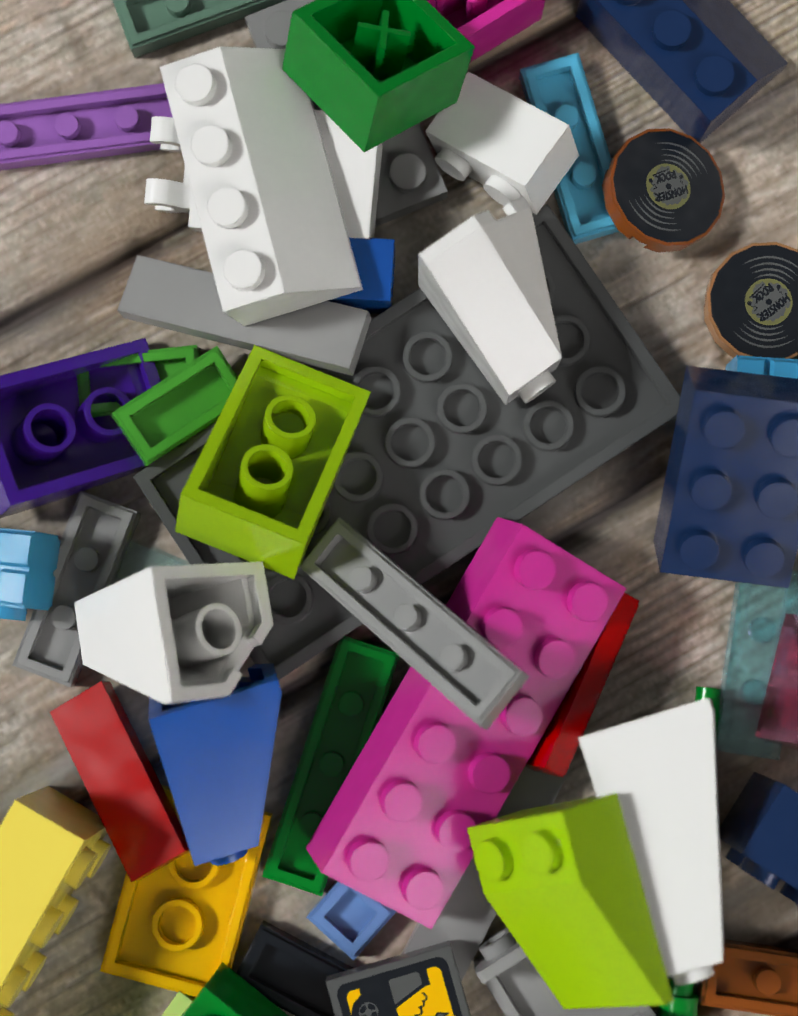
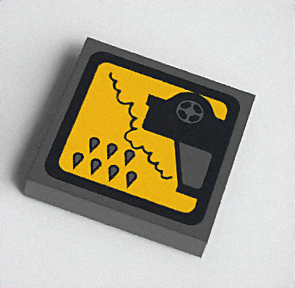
M450 940L326 977V985L335 1016H471Z

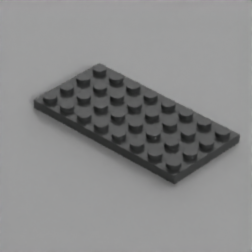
M548 204L542 207L537 215L534 213L532 215L562 359L557 369L551 373L556 382L532 401L525 404L521 397L518 396L507 405L504 404L421 288L371 320L353 376L303 364L368 390L371 394L301 564L338 517H340L418 583L423 585L479 548L497 517L518 522L677 416L680 402L679 394ZM216 422L133 476L190 565L249 562L175 532L180 495ZM300 567L295 579L264 568L274 625L263 643L254 647L249 656L255 664L273 663L279 681L363 625V623Z

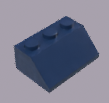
M729 0L579 1L576 17L683 132L692 136L699 143L704 141L788 65V62Z

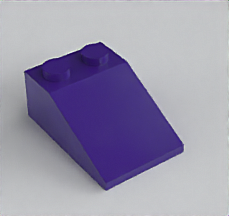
M146 338L0 376V518L56 502L78 494L80 491L89 490L146 468L111 415L92 417L91 415L92 404L117 402L122 407L130 400H133L161 382L155 363L144 362L142 353H147L150 350ZM133 354H139L141 363L137 365L100 367ZM89 371L91 394L79 405L77 375Z

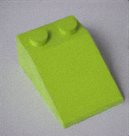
M254 345L180 495L175 532L249 562L263 561L264 568L295 579L371 392Z
M617 793L524 809L467 828L475 865L485 897L564 1009L666 1005L674 1001Z

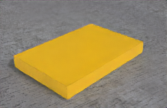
M162 785L164 792L180 822L170 787ZM263 813L259 846L248 849L246 855L237 861L225 865H212L210 862L194 866L189 851L139 881L131 882L126 873L100 972L175 992L180 991L183 994L196 997L222 962L233 970L273 814Z

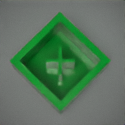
M315 0L292 11L282 70L365 153L457 103L475 46L427 0Z

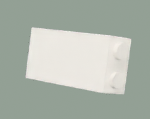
M708 697L578 737L596 796L617 793L665 971L667 977H673L674 983L677 986L695 983L713 976L715 973L712 965L723 962L725 937L716 714L712 699Z

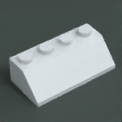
M220 46L160 66L223 312L243 326H247L363 290L312 99L282 70L286 49Z

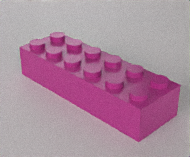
M497 517L446 606L530 677L486 730L472 721L410 666L306 846V850L321 873L432 930L474 856L467 828L496 818L627 588L525 525Z

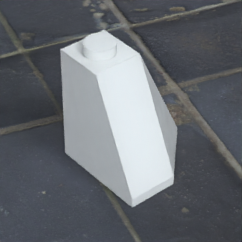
M520 197L508 202L502 208L507 215L506 217L495 220L489 210L473 215L418 254V286L505 405L518 396L526 404L550 388L556 382L551 373L557 369L562 359L531 206L524 197Z
M263 561L151 566L74 602L83 665L163 704L230 696L243 675L239 670L253 648L263 643L274 625Z

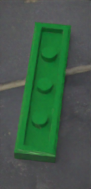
M347 636L339 640L262 877L319 896L323 895L329 876L321 873L306 850V846L379 722L400 657L396 652Z

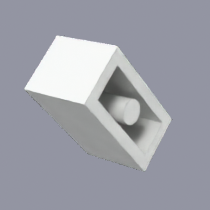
M470 72L465 76L457 103L440 111L425 130L437 153L435 162L447 174L460 181H464L467 176L484 185L483 188L490 197L503 206L512 200L524 197L531 206L532 212L536 215L579 157L569 124Z

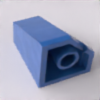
M273 663L254 664L247 668L249 676L241 677L230 696L223 698L163 704L149 697V724L194 866L210 862L212 865L229 864L246 855L248 849L259 846L282 694Z

